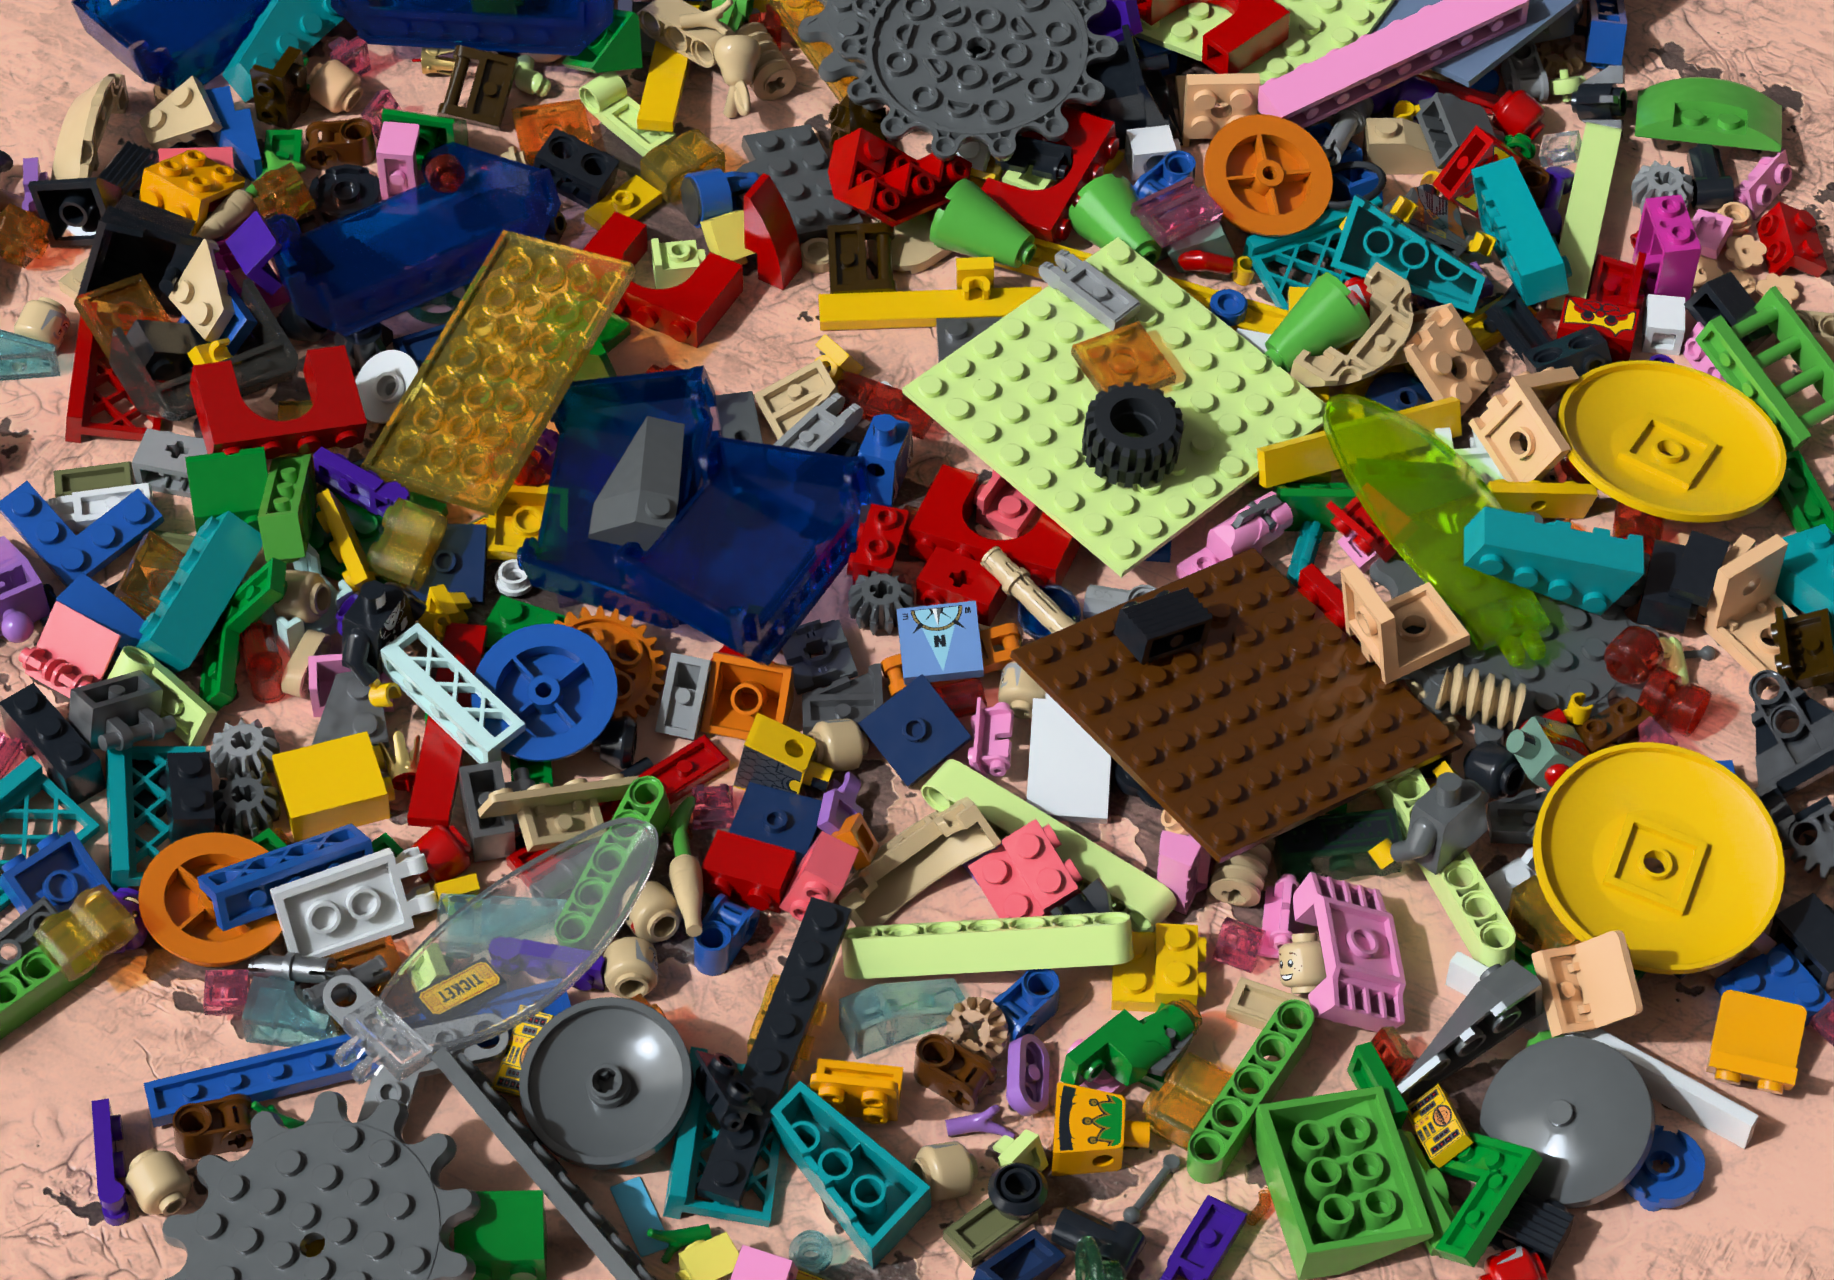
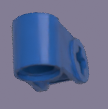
M1173 151L1167 154L1164 159L1150 171L1141 175L1135 182L1133 187L1140 202L1152 208L1156 215L1164 210L1176 195H1188L1194 191L1195 158L1185 151Z
M719 894L702 920V933L694 937V965L697 970L709 976L725 973L744 944L753 936L759 922L760 910L754 907L750 909L743 908L729 902L728 896Z
M1027 970L1010 988L993 1000L1005 1015L1010 1043L1026 1034H1034L1058 1011L1060 981L1054 970ZM1041 991V992H1046L1047 994H1045V995H1036V994H1034V993Z

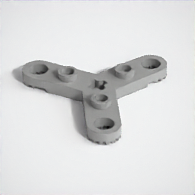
M338 975L329 980L323 989L325 1010L376 1063L357 1122L370 1117L378 1105L386 1099L400 1100L409 1110L419 1078L443 1073L430 1058L442 1046L455 1057L462 1052L474 1065L495 1061V1059L500 1058L504 1054L508 1045V1030L505 1024L495 1017L483 1016L409 1032L356 977ZM341 987L343 989L345 987L352 989L356 993V1001L349 1007L337 1006L332 1001L333 993L337 989L339 990ZM492 1029L491 1031H495L500 1040L495 1047L483 1049L474 1040L476 1034L480 1030ZM398 1049L404 1053L410 1050L412 1052L410 1055L411 1065L406 1066L404 1063H400L395 1066L393 1064L395 1061L394 1051Z

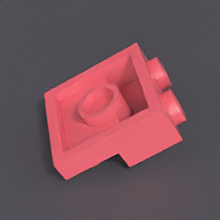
M1037 819L1002 839L1001 846L968 866L999 918L1049 916L1052 914L1050 911L1056 906L1065 904L1074 896L1082 893L1077 885L1078 882L1083 880L1079 871L1070 858L1063 862L1055 850L1062 844L1050 824L1041 827Z

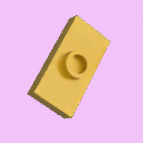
M635 175L585 211L584 222L599 231L615 211L638 220L662 202V192L638 175Z

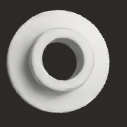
M518 559L503 562L495 574V586L500 593L506 596L517 597L524 595L534 585L533 571L525 562Z

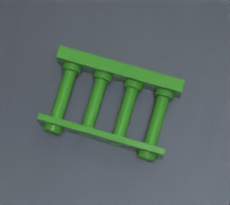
M1774 286L1755 305L1756 314L1732 327L1720 315L1708 322L1695 338V341L1726 382L1752 399L1770 417L1783 439L1787 453L1799 450L1812 436L1808 431L1809 428L1834 415V362L1793 310L1789 301ZM1768 325L1780 343L1753 357L1740 339ZM1790 354L1803 372L1775 387L1762 369ZM1813 384L1825 400V403L1798 417L1785 399Z

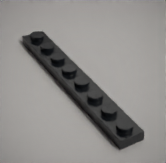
M811 897L741 1075L746 1084L753 1090V1096L763 1110V1114L761 1116L748 1113L743 1121V1127L736 1132H730L721 1127L697 1187L698 1196L740 1208L772 1125L770 1110L782 1099L849 925L851 908Z

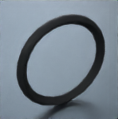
M1349 161L1331 166L1332 174L1348 169H1368L1376 173L1379 178L1378 185L1373 191L1362 196L1368 201L1376 198L1385 188L1386 174L1376 164L1365 161ZM1352 200L1329 201L1326 208L1349 209Z

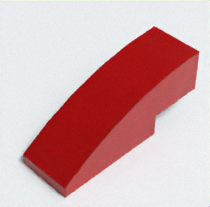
M763 173L744 195L745 249L757 253L758 280L784 290L802 268L801 249L790 212L771 177Z

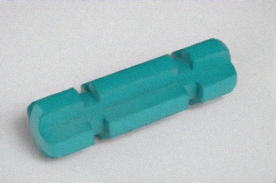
M1316 520L1313 522H1303L1299 531L1300 536L1297 538L1290 561L1291 564L1286 575L1287 579L1295 587L1298 586L1300 570L1311 563L1314 564L1317 556L1318 544L1321 542L1324 531L1320 527L1321 524Z

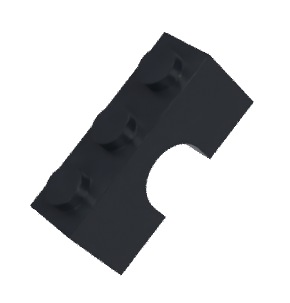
M34 683L0 702V711L6 733L27 757L34 753L38 755L46 769L48 778L77 805L106 789L100 758Z

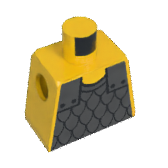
M757 713L744 744L733 787L746 790L749 782L799 795L803 784L826 792L834 769L812 761L817 744L813 738Z

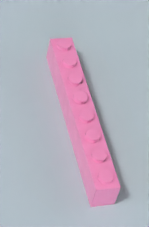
M1442 0L1434 5L1424 6L1411 16L1402 20H1395L1387 27L1372 34H1365L1358 38L1357 41L1345 47L1333 49L1325 56L1313 62L1303 63L1295 70L1279 78L1269 79L1262 86H1259L1257 109L1261 114L1278 116L1294 122L1302 128L1308 127L1525 24L1530 0Z

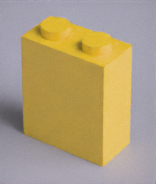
M368 731L272 755L275 779L295 843L351 823L358 827L391 818L389 801L395 800L390 776L382 778L380 770L385 769L383 754L380 745L372 747Z

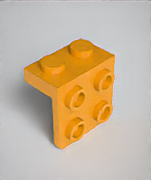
M186 150L181 154L144 168L139 200L196 221L192 236H195L207 220L209 203L237 189L244 188L245 178L235 173L232 168L220 165L207 158L201 151Z
M1726 990L1721 996L1706 1072L1715 1074L1714 1079L1724 1083L1740 1085V1081L1744 1080L1758 1083L1757 1089L1769 1093L1783 1094V1090L1791 1091L1795 1085L1798 1071L1796 1065L1807 1016L1806 1009L1801 1005L1734 990Z
M818 1058L816 1073L811 1074L810 1089L844 1117H859L871 1124H885L888 1121H898L903 1067Z

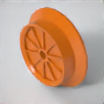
M1255 114L1231 121L1214 136L1204 158L1205 184L1214 204L1227 221L1251 234L1283 237L1299 233L1310 227L1320 218L1331 198L1333 187L1332 171L1324 150L1305 129L1294 122L1278 116Z
M218 832L191 835L175 841L164 848L146 868L139 887V910L143 923L150 935L164 949L189 963L204 967L234 965L263 952L282 933L277 914L274 913L223 931L217 926L212 899L199 888L197 877L269 851L247 838Z

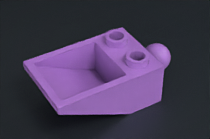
M5 536L0 537V637L4 636L13 643H22L31 637L34 630L33 622L50 615L51 612L43 584L30 562Z

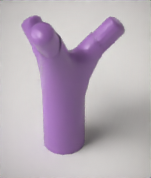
M993 1105L980 1113L945 1120L948 1137L971 1132H986L1001 1136L1007 1135L1014 1139L1015 1133L992 1121V1118L1000 1111L998 1105Z

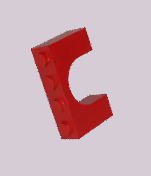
M1137 0L1140 18L1151 26L1176 9L1191 3H1211L1228 10L1232 16L1203 35L1202 62L1218 74H1235L1286 41L1289 36L1290 12L1273 0Z
M1066 106L1061 109V114L1068 122V131L1062 140L1052 142L1043 135L1032 131L1021 133L1023 137L1072 147L1073 165L1068 175L1061 182L1046 189L1027 190L987 178L981 188L1031 232L1035 238L1058 245L1061 241H1065L1071 232L1072 225L1069 219V208L1071 204L1075 207L1080 200L1078 192L1090 181L1103 175L1106 163L1109 159H1113L1116 156L1119 148L1115 122Z
M615 211L568 267L569 291L592 298L615 314L636 321L646 328H652L666 334L678 342H684L698 348L743 292V265L710 252L694 273L685 282L666 289H651L640 286L631 281L627 275L648 251L647 224Z
M345 345L307 350L303 373L312 401V408L301 417L288 421L266 419L254 413L245 404L240 394L231 360L193 365L189 387L207 454L224 452L226 455L239 453L241 449L264 447L265 457L269 460L283 454L297 452L311 454L316 452L321 446L324 448L338 447L346 449L363 443L367 420Z
M942 464L908 528L909 555L928 561L936 546L982 562L983 556L991 548L999 546L1012 562L1019 568L1024 567L1031 574L1030 578L1040 589L1056 596L1081 543L1044 512L1035 527L1018 538L994 540L978 535L967 526V522L976 507L973 500L979 487V474Z

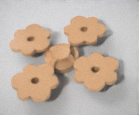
M1748 234L1743 235L1742 238L1731 236L1727 239L1725 257L1730 261H1734L1735 266L1738 268L1727 273L1732 272L1749 295L1756 289L1757 293L1763 297L1770 288L1776 286L1790 304L1798 298L1799 292L1794 288L1795 281L1792 277L1788 275L1779 277L1775 273H1769L1766 279L1759 280L1756 284L1753 276L1744 271L1750 269L1752 265L1755 267L1762 265L1763 256L1767 251L1764 243L1755 241L1753 236ZM1700 255L1693 288L1702 287L1706 282L1724 275L1717 268L1716 260L1712 258L1705 259Z

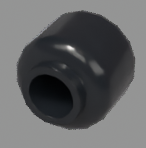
M1484 741L1478 744L1466 754L1463 761L1464 778L1476 781L1488 792L1489 797L1495 800L1515 794L1521 788L1525 779V772L1515 755L1509 752L1507 747L1494 741Z

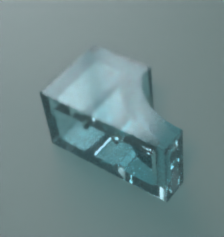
M253 976L241 1018L246 1042L291 1048L333 1037L330 1015L316 1012L305 1006L298 999L295 981H289L278 976L268 978Z

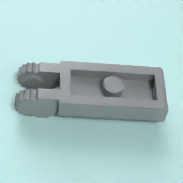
M1066 249L1060 250L1054 256V261H1056L1058 267L1054 266L1050 261H1046L1038 268V273L1045 283L1047 282L1053 289L1058 288L1060 292L1113 332L1140 311L1141 303L1087 261L1080 260Z
M834 393L820 406L816 405L768 449V461L798 478L841 437L850 432L860 422L864 412L863 408L857 404H852L836 417L844 408L845 397Z

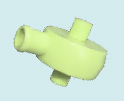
M1568 69L1559 70L1560 78L1549 80V91L1551 95H1562L1563 102H1569L1572 99L1571 93L1577 91L1579 85L1585 82L1586 79L1582 75L1569 76Z

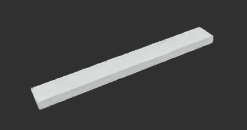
M1457 951L1450 960L1445 985L1467 996L1476 983L1480 981L1479 978L1482 973L1489 967ZM1544 1004L1543 1014L1523 1026V1028L1536 1035L1539 1032L1550 1030ZM1600 1028L1589 1032L1565 1035L1597 1040L1616 1049L1637 1069L1645 1081L1652 1099L1743 1149L1746 1148L1752 1139L1759 1117L1756 1113Z

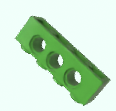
M311 454L272 459L258 514L266 562L274 557L288 564L306 557L317 506L316 495L318 494Z

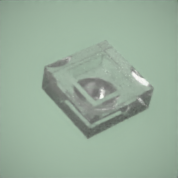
M1579 130L1543 135L1539 152L1541 166L1563 167L1578 162L1582 144Z

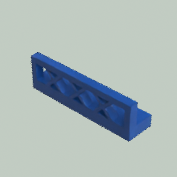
M351 823L198 876L197 879L199 888L212 899L217 926L226 931L276 913L269 889L374 852L371 839Z

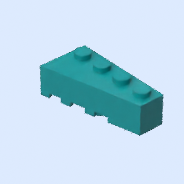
M271 0L264 12L254 23V28L242 42L222 76L246 103L254 97L250 69L254 64L273 69L289 46L301 49L304 55L355 10L354 6L349 0Z
M1511 156L1471 169L1481 229L1484 233L1497 238L1493 250L1525 305L1530 306L1568 294L1567 278L1572 277L1569 261L1566 255H1560L1558 243L1555 237L1551 236L1514 157Z
M1355 194L1331 263V267L1365 278L1368 271L1378 262L1407 280L1413 294L1443 304L1452 303L1455 308L1473 314L1487 276L1359 194Z
M1484 506L1464 527V566L1601 616L1644 575L1643 536L1629 534L1627 539L1610 536V530L1594 527L1592 533L1571 529V522L1560 520L1545 524L1537 523L1533 515Z
M230 511L216 518L211 516L204 525L200 526L173 579L162 591L158 607L143 622L139 630L143 635L136 647L148 652L159 663L175 674L190 667L262 548L260 532Z
M1822 524L1783 537L1788 546L1775 592L1777 597L1788 607L1793 604L1805 614L1828 608L1832 616L1834 628V534L1826 524Z
M799 1081L770 1110L772 1132L866 1261L874 1269L931 1209V1187L814 1091Z

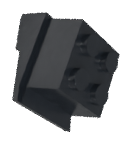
M1121 25L1123 41L1118 42V52L1115 57L1109 62L1096 63L1086 68L1087 74L1101 82L1105 88V94L1101 102L1095 106H1087L1088 113H1095L1097 117L1115 122L1116 138L1119 139L1118 150L1125 149L1127 129L1169 125L1173 139H1179L1180 146H1183L1166 80L1160 71L1169 69L1167 54L1147 58L1129 25Z
M124 195L115 207L109 205L99 220L77 297L118 307L128 305L181 317L182 313L168 297L204 239L192 236L196 221Z

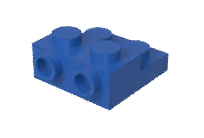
M73 830L62 837L57 831L52 833L36 845L39 849L38 852L27 859L21 853L1 867L5 873L0 876V886L20 915L45 896L70 926H80L96 916L102 898L106 894L114 892Z

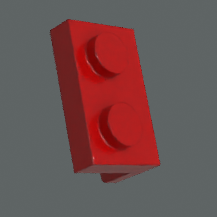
M1779 201L1757 222L1756 227L1760 242L1764 243L1767 248L1764 257L1769 273L1781 276L1791 266L1818 278L1828 269L1823 254L1824 249L1817 233L1816 221L1813 215L1806 210H1799Z
M1639 251L1634 264L1598 254L1593 265L1586 299L1641 310L1644 295L1638 293L1639 289H1644L1650 269L1644 267L1647 254Z
M1369 484L1342 510L1332 501L1326 505V508L1334 516L1330 523L1345 538L1352 533L1355 536L1352 542L1367 557L1374 552L1385 563L1419 530L1412 520Z
M871 503L866 522H861L858 528L856 538L857 550L850 553L847 575L853 576L852 585L856 584L858 575L869 577L871 571L886 574L892 572L909 518L907 510Z
M1313 563L1301 569L1298 591L1349 636L1346 632L1342 591ZM1355 634L1349 636L1357 644L1360 642Z

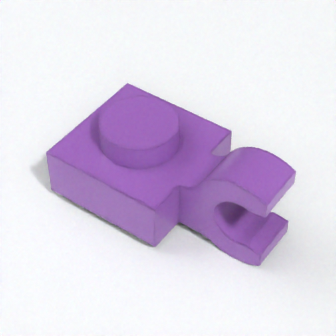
M38 157L23 158L25 198L22 202V210L26 221H31V213L37 210L28 187L29 182L49 180L48 173L41 172Z
M850 772L845 774L843 784L835 778L832 779L828 785L827 792L823 795L817 827L829 835L839 831L847 817L859 812L863 815L864 809L855 803L861 787V780Z

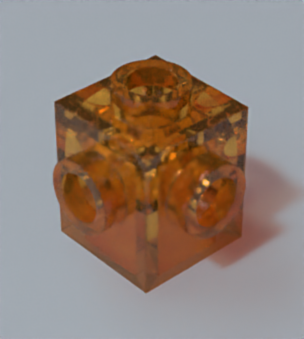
M292 162L279 169L270 170L260 179L252 182L258 194L257 197L253 198V201L264 218L270 216L272 221L283 218L284 222L288 224L296 221L302 214L316 208L302 177Z
M9 203L0 213V256L7 262L25 268L34 258L40 259L49 244V239L45 237L50 223L38 218L30 211L23 210Z

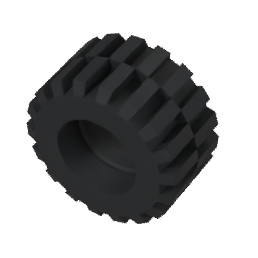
M1124 382L1123 387L1115 384L1108 387V392L1101 390L1096 394L1095 400H1091L1086 412L1082 438V454L1086 456L1085 462L1088 467H1095L1094 473L1100 478L1108 477L1109 483L1114 485L1117 482L1125 483L1124 487L1133 488V484H1139L1140 487L1149 486L1151 480L1155 483L1162 481L1164 474L1169 475L1174 469V464H1177L1183 434V414L1180 408H1175L1176 402L1172 397L1165 398L1164 391L1158 388L1155 390L1149 389V385L1143 383L1140 386H1133V382ZM1122 433H1136L1143 437H1130Z

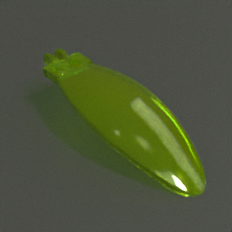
M1338 394L1330 397L1325 404L1322 418L1329 444L1357 498L1389 543L1425 583L1430 582L1444 602L1462 616L1461 620L1479 651L1498 645L1504 657L1507 658V662L1512 667L1525 664L1526 656L1524 649L1533 661L1545 658L1546 645L1542 641L1539 632L1544 631L1550 624V621L1534 592L1464 566V527L1484 506L1503 510L1481 477L1450 446L1403 414L1379 402L1358 395Z

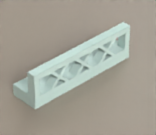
M417 622L380 650L383 672L394 683L398 684L400 689L479 764L500 761L502 765L501 749L526 730L525 723ZM416 639H419L427 647V657H411L403 649ZM431 667L449 668L454 672V681L436 682L431 677ZM458 693H476L481 698L480 708L462 707L457 702ZM485 718L503 719L510 726L494 737L484 728Z

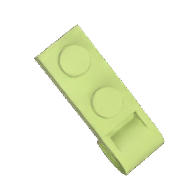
M615 71L604 72L580 87L579 96L584 107L600 120L604 126L649 162L677 144L676 133L637 129L640 105L627 95L626 85Z
M124 646L107 679L141 670L163 689L160 718L172 715L177 724L176 730L173 732L187 745L201 746L217 712L148 652L134 646Z

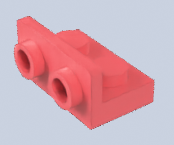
M994 470L988 483H982L978 487L973 500L974 505L977 506L976 522L1011 538H1018L1039 509Z

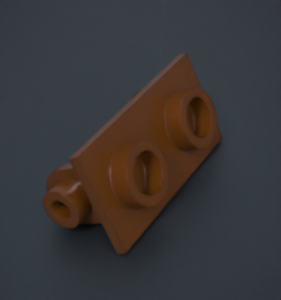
M1626 697L1591 717L1583 725L1574 727L1589 753L1592 754L1610 744H1624L1635 737H1640L1643 735L1644 729L1647 728V723L1655 719V715L1629 697Z

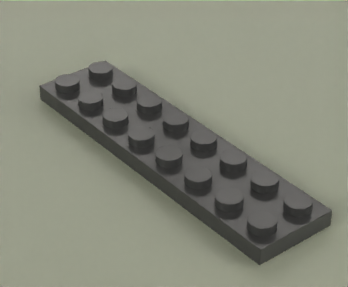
M444 1046L437 1050L430 1058L537 1186L543 1190V1193L615 1279L658 1280L655 1276L652 1277L644 1268L645 1263L629 1245L626 1246L618 1237L619 1232L592 1206L594 1203L587 1194L569 1179L565 1168L552 1154L549 1155L541 1146L543 1143L527 1125L521 1122L517 1117L518 1113L510 1103L492 1088L493 1083L477 1066H474L462 1052L455 1057Z

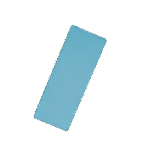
M636 1177L611 1186L610 1190L640 1256L644 1257L668 1248V1243L647 1235V1231L650 1228L664 1230L641 1178Z

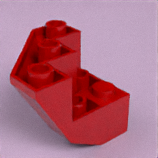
M859 128L834 141L828 176L834 199L861 214L894 227L950 202L949 199L945 198L946 194L956 182L963 178L969 180L972 163L958 154L950 161H941L933 153L916 160L865 129Z

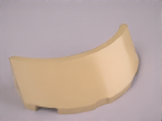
M108 74L73 101L59 134L51 180L91 178L93 171L98 170L99 159L97 151L111 113L124 114L129 103L125 75Z
M1376 262L1368 271L1364 280V284L1367 286L1366 291L1372 294L1369 302L1371 327L1347 356L1331 346L1321 356H1310L1311 352L1303 349L1293 361L1290 376L1306 388L1338 386L1361 381L1389 365L1397 353L1404 347L1413 323L1412 291L1407 280Z
M968 797L962 798L942 812L936 810L882 845L869 866L859 870L854 869L855 874L845 882L843 889L836 899L841 906L852 909L851 920L856 927L883 925L908 901L939 878L965 862L996 848L1002 842L975 803Z

